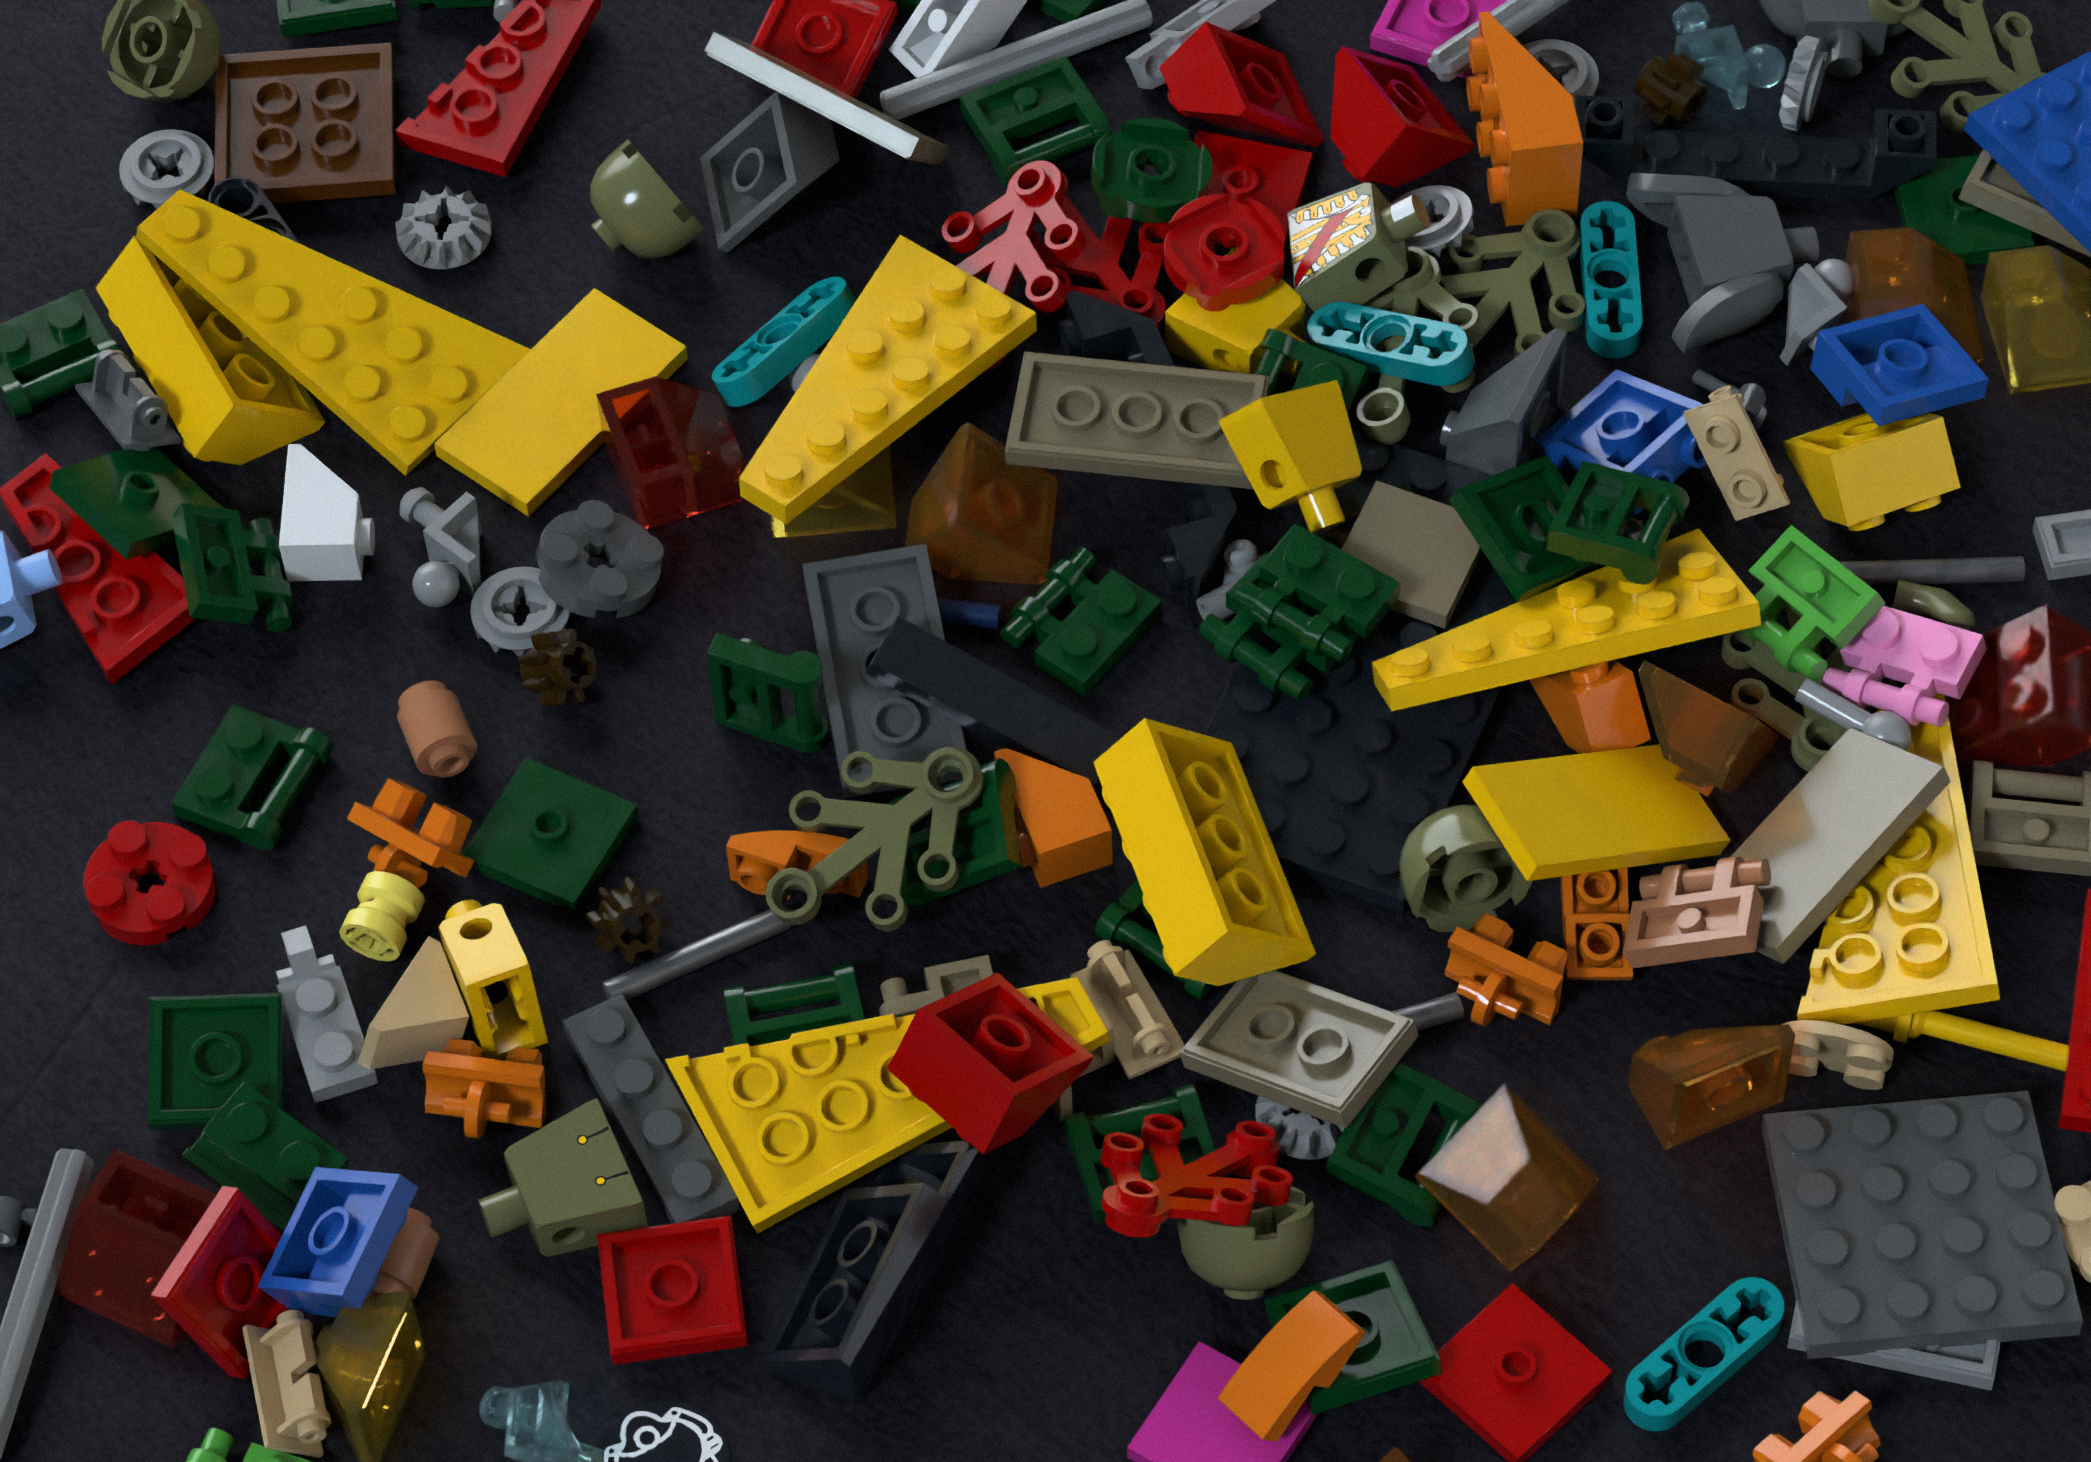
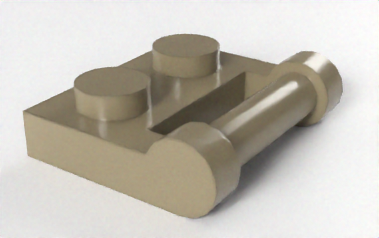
M1972 761L1969 783V831L1976 865L2091 876V771H2083L2082 777L1996 769L1993 768V762ZM1992 794L2079 802V806L1992 798Z

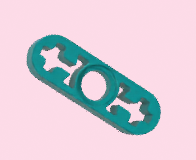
M1600 201L1587 207L1580 221L1579 251L1582 291L1585 301L1586 341L1595 353L1606 358L1617 359L1632 354L1638 348L1641 340L1643 316L1635 220L1631 211L1624 205L1613 201ZM1600 227H1611V232L1614 235L1613 248L1603 249V233ZM1611 270L1621 273L1627 282L1617 288H1606L1598 284L1594 277L1602 271ZM1618 309V326L1622 332L1613 333L1610 332L1607 324L1608 310Z
M830 277L808 287L716 366L712 373V380L728 406L740 407L761 398L835 334L856 302L844 278Z
M1333 302L1315 311L1307 325V331L1313 346L1363 364L1371 372L1437 386H1447L1463 380L1472 371L1475 364V356L1465 331L1451 323L1347 302ZM1394 335L1406 337L1402 345L1392 351L1380 352L1376 350L1378 344L1387 337Z
M1747 1277L1735 1281L1630 1372L1626 1381L1623 1403L1628 1418L1638 1427L1648 1431H1664L1680 1422L1776 1338L1781 1329L1785 1307L1783 1296L1778 1288L1771 1282L1757 1277ZM1741 1303L1749 1309L1755 1308L1759 1304L1765 1307L1763 1321L1756 1316L1749 1317L1738 1326L1735 1340L1730 1329L1739 1320ZM1707 1340L1713 1342L1721 1349L1724 1358L1714 1367L1702 1368L1692 1364L1686 1357L1684 1350L1694 1341ZM1673 1368L1678 1379L1669 1388L1667 1405L1657 1399L1649 1404L1643 1402L1644 1387L1646 1386L1652 1392L1659 1391L1670 1382Z

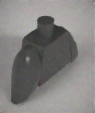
M1759 0L1762 10L1769 21L1784 34L1796 37L1797 46L1798 42L1806 35L1821 38V51L1828 54L1827 71L1830 75L1838 78H1850L1859 74L1863 69L1862 56L1876 57L1882 54L1885 39L1901 36L1909 29L1901 22L1897 24H1883L1875 20L1869 12L1867 0ZM1920 0L1918 5L1923 8L1925 0Z
M1631 173L1628 177L1627 199L1649 219L1668 227V240L1690 306L1680 318L1671 336V339L1683 355L1697 347L1741 333L1766 319L1784 298L1783 295L1788 288L1793 265L1812 263L1818 260L1819 242L1815 228L1809 226L1783 229L1775 202L1767 196H1751L1741 188L1722 179L1704 176Z

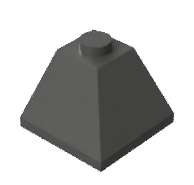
M776 91L700 157L719 250L726 253L731 251L840 160L831 119Z
M1555 328L1472 389L1460 412L1450 411L1440 435V445L1447 447L1446 461L1492 476L1533 460L1537 452L1535 440L1549 429L1561 406L1567 341L1566 331Z

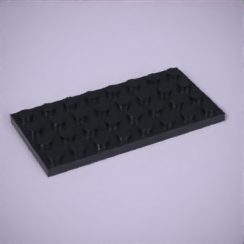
M1352 430L1362 471L1360 477L1334 490L1346 521L1315 535L1342 550L1376 481L1452 506L1449 499L1459 488L1491 475L1394 443L1383 445L1380 442L1369 439L1363 433ZM1306 523L1304 529L1309 531V528ZM1484 552L1446 629L1389 610L1365 640L1359 638L1354 643L1350 655L1343 663L1337 661L1326 673H1323L1307 661H1304L1297 668L1298 671L1313 680L1311 691L1300 702L1284 691L1277 694L1259 683V675L1241 662H1238L1203 735L1233 744L1283 872L1396 912L1404 913L1408 902L1400 880L1399 862L1402 848L1408 835L1425 818L1441 809L1453 806L1463 784L1462 781L1470 769L1507 685L1391 711L1375 686L1372 662L1517 603ZM1261 630L1252 638L1253 641L1273 654L1282 646V644Z

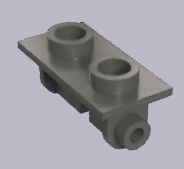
M106 349L101 351L95 359L93 382L76 384L75 390L124 450L150 451L156 448V446L180 444L182 438L167 421L168 406L160 396L155 395L141 377L135 378L136 371L131 366L129 357L120 350Z

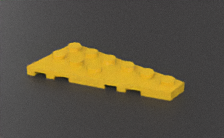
M181 189L137 227L136 238L405 476L435 449L434 443L531 350Z
M899 235L739 477L740 496L781 522L788 524L1037 331L1036 312L906 237Z
M1698 528L1664 543L1660 552L1662 564L1656 578L1651 583L1644 585L1635 584L1624 577L1621 569L1605 566L1372 662L1374 683L1390 710L1396 711L1761 626L1760 606L1758 600Z
M1935 694L1934 699L1945 702L1943 694ZM1877 708V712H1879V711H1886V710H1882V709ZM1948 717L1941 727L1922 721L1917 726L1908 724L1911 730V743L1907 751L1943 766L1951 782L1824 920L1825 924L1819 947L1814 949L1809 967L1811 977L1806 996H1802L1797 1013L1798 1020L1824 1021L1843 1025L2000 1000Z
M1077 977L1017 989L1088 1052L1111 1041L1105 1025ZM894 1014L793 1033L790 1039L752 1047L748 1043L724 1047V1052L692 1059L688 1055L665 1059L757 1234L952 1128L926 1103L914 1097L908 1087L887 1069L915 1014L897 1018Z

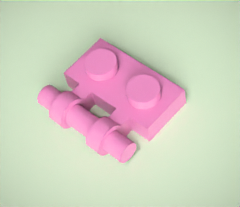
M1883 606L1857 635L1840 650L1844 665L1853 667L1850 672H1845L1829 667L1823 676L1821 686L1862 709H1866L1869 705L1895 712L1913 726H1917L1922 721L1941 727L1948 717L1949 704L1948 702L1934 699L1935 694L1939 693L1960 700L1987 648L1982 634ZM1886 677L1906 683V685L1901 689L1882 683V680Z

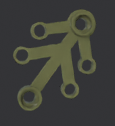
M1867 0L1869 12L1875 20L1883 24H1897L1901 22L1953 58L1924 61L1918 57L1904 58L1891 74L1892 87L1899 95L1906 98H1915L1927 86L1984 81L2002 92L1976 97L1967 91L1952 93L1941 106L1939 112L1942 123L1952 131L1964 132L1969 113L2047 74L2041 72L2030 38L2033 33L2032 24L2025 15L2019 12L2010 11L2005 13L1994 25L1992 32H1990L1982 6L1984 0H1969L1970 3L1962 0H1943L1945 9L1952 16L1960 18L1966 36L1964 37L1918 5L1920 0ZM2006 27H2010L2013 30H2015L2018 34V37L2011 35L2007 31ZM1994 43L2001 50L2010 52L2015 72L1999 61ZM1905 72L1913 74L1918 83L1909 80ZM1954 106L1963 109L1967 117L1959 115L1955 111Z
M1556 209L1541 210L1530 217L1521 232L1484 237L1465 234L1462 235L1461 246H1448V266L1456 275L1442 276L1439 285L1456 299L1484 296L1475 306L1483 324V333L1475 342L1470 344L1472 350L1509 307L1517 333L1514 358L1524 352L1525 348L1531 347L1547 335L1542 332L1530 284L1543 267L1552 292L1548 306V321L1551 326L1568 332L1576 330L1582 325L1585 301L1576 292L1569 266V261L1579 251L1580 233L1569 215ZM1461 252H1470L1474 254V256L1470 258H1463L1458 254ZM1518 257L1509 268L1480 271L1486 259ZM1420 303V312L1435 315V313ZM1567 307L1575 312L1564 314L1558 311V309ZM1463 322V323H1461V324L1459 325V327H1460V326H1464V325L1467 324L1468 322Z
M1406 247L1408 271L1404 278L1362 304V306L1387 311L1392 308V312L1417 317L1421 303L1439 316L1442 322L1457 326L1463 322H1468L1460 327L1465 331L1470 344L1475 342L1483 333V324L1477 309L1471 304L1460 303L1439 285L1442 274L1438 262L1433 256L1418 247ZM1401 335L1387 337L1378 344L1376 350L1380 352L1392 351L1402 345L1406 337ZM1474 368L1463 380L1452 385L1441 386L1442 389L1450 393L1466 390L1475 380ZM1380 374L1378 389L1366 394L1358 403L1357 417L1365 435L1369 439L1380 442L1383 445H1389L1400 441L1406 435L1411 421L1410 412L1403 398L1406 379Z
M1785 606L1783 610L1787 613L1790 630L1801 617ZM1739 631L1724 634L1721 655L1727 665L1735 669L1753 667L1796 696L1801 685L1807 679L1799 671L1790 673L1774 660V651L1760 640L1752 642ZM1743 643L1748 645L1751 650L1746 652L1737 651L1732 645ZM1818 643L1815 646L1814 652L1821 656L1820 646ZM1838 647L1826 659L1827 669L1832 667L1850 672L1853 667L1844 665L1840 653L1841 649ZM1823 676L1814 682L1822 685ZM1883 678L1882 683L1897 687L1895 680ZM1742 679L1732 688L1730 699L1732 714L1744 722L1762 720L1790 739L1793 759L1801 768L1808 772L1829 751L1819 750L1813 746L1822 744L1831 748L1847 731V729L1802 705L1803 717L1772 698L1768 687L1758 679ZM1743 696H1753L1760 702L1751 705L1742 702L1740 698ZM1869 705L1864 709L1871 714L1877 712L1876 707Z
M958 747L938 749L931 753L923 763L876 759L871 753L866 751H855L846 756L841 764V776L847 787L854 793L869 794L875 791L879 785L914 789L895 805L829 799L812 790L802 791L795 795L789 805V815L800 831L819 833L827 826L862 830L808 872L797 868H787L777 872L770 879L766 887V901L774 915L780 921L789 925H801L810 921L820 909L821 896L880 851L874 892L866 900L865 911L871 923L877 929L882 931L898 929L904 924L908 914L907 905L901 893L911 827L930 812H932L929 848L919 858L917 871L924 885L933 891H946L953 887L959 878V866L953 856L959 811L970 806L978 798L983 787L982 769L976 758L964 749ZM866 763L872 766V774L868 779L861 782L851 779V772L857 765ZM950 772L960 773L963 779L958 788L948 791L940 787L941 780L946 774ZM817 803L821 806L820 814L816 819L803 821L799 818L800 810L806 804ZM937 860L947 861L949 863V870L944 877L933 879L927 876L928 868L933 862ZM803 891L807 893V901L803 907L797 910L786 908V899L792 892ZM885 900L897 902V910L892 917L881 919L875 915L876 908L881 902Z

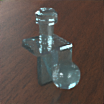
M1687 2L1674 12L1672 16L1673 23L1677 32L1682 34L1676 35L1674 53L1678 56L1683 53L1705 67L1700 78L1727 90L1734 109L1745 107L1748 83L1757 88H1770L1778 84L1783 78L1786 71V61L1778 48L1769 44H1759L1750 48L1744 54L1734 25L1707 29L1710 18L1705 5L1702 3Z
M559 1380L514 1388L496 1385L488 1389L482 1397L479 1409L482 1421L486 1425L498 1429L506 1428L504 1456L521 1462H602L603 1449L576 1440L567 1422L570 1383Z

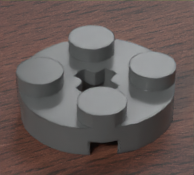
M598 500L585 501L580 504L578 510L568 511L557 516L544 529L536 551V562L541 570L539 581L543 590L553 601L572 613L595 618L598 610L606 612L617 611L615 618L627 617L640 611L652 599L661 575L664 547L661 541L650 535L641 525L620 513L614 512L607 503ZM589 557L603 559L611 567L601 564L594 568L588 564Z

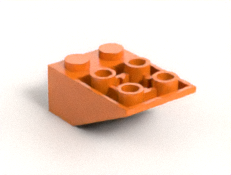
M1488 11L1479 12L1478 37L1469 38L1468 41L1470 66L1475 76H1468L1466 78V92L1470 112L1480 111L1482 122H1477L1476 126L1480 157H1490L1492 168L1487 169V187L1491 204L1501 203L1506 227L1525 225L1533 214L1545 209L1560 210L1572 219L1577 218L1583 139L1573 97Z

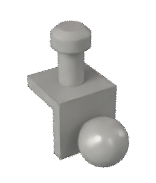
M1827 259L1819 263L1814 269L1806 263L1797 270L1783 297L1788 301L1786 343L1779 357L1787 366L1810 349L1814 351L1818 331L1837 326L1847 307L1843 302L1853 294L1856 286L1855 273L1846 262L1839 259Z
M418 487L409 490L401 499L400 516L411 525L420 523L425 527L423 534L429 562L421 565L414 574L412 587L415 596L421 603L429 607H443L449 604L456 597L459 588L471 597H474L475 592L482 584L480 570V535L482 530L475 497L466 491L444 511L435 504L434 495L425 488Z

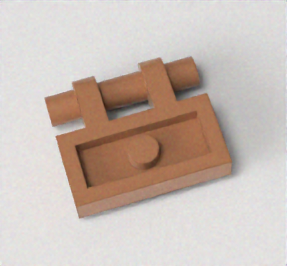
M1734 856L1719 859L1716 866L1690 869L1686 864L1665 866L1661 874L1642 876L1639 888L1643 900L1632 901L1623 953L1631 967L1639 968L1755 952L1764 900L1757 886L1769 885L1771 882V870L1768 861L1760 859L1745 862L1742 857Z

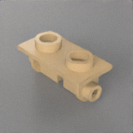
M1724 386L1708 396L1711 401L1710 403L1683 412L1685 420L1735 521L1790 504V500L1782 486L1784 479L1781 474H1776L1743 406L1745 399L1741 393L1735 394L1731 386Z
M1102 940L1091 946L1087 952L1090 958L1087 967L1070 974V978L1077 977L1095 1010L1102 1008L1114 1028V1054L1128 1079H1133L1180 1058L1179 1052L1185 1044L1129 949L1123 951L1119 946H1112L1109 940Z
M288 1310L277 1316V1325L272 1329L246 1324L242 1329L264 1448L317 1458L322 1457L324 1453L321 1441L327 1436L326 1428L331 1424L330 1413L326 1411L319 1374L308 1373V1369L317 1363L312 1340L314 1333L312 1322L304 1319L302 1311Z

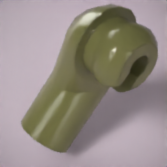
M1898 580L1893 603L1894 609L1939 620L1941 623L1968 631L1971 630V627L1976 628L1975 614L1951 592L1941 588Z

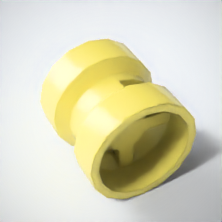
M373 871L367 873L357 893L360 902L358 908L348 912L339 932L343 941L356 952L378 961H393L399 957L406 943L407 935L404 930L406 924L415 922L425 900L420 890L408 880L392 873Z

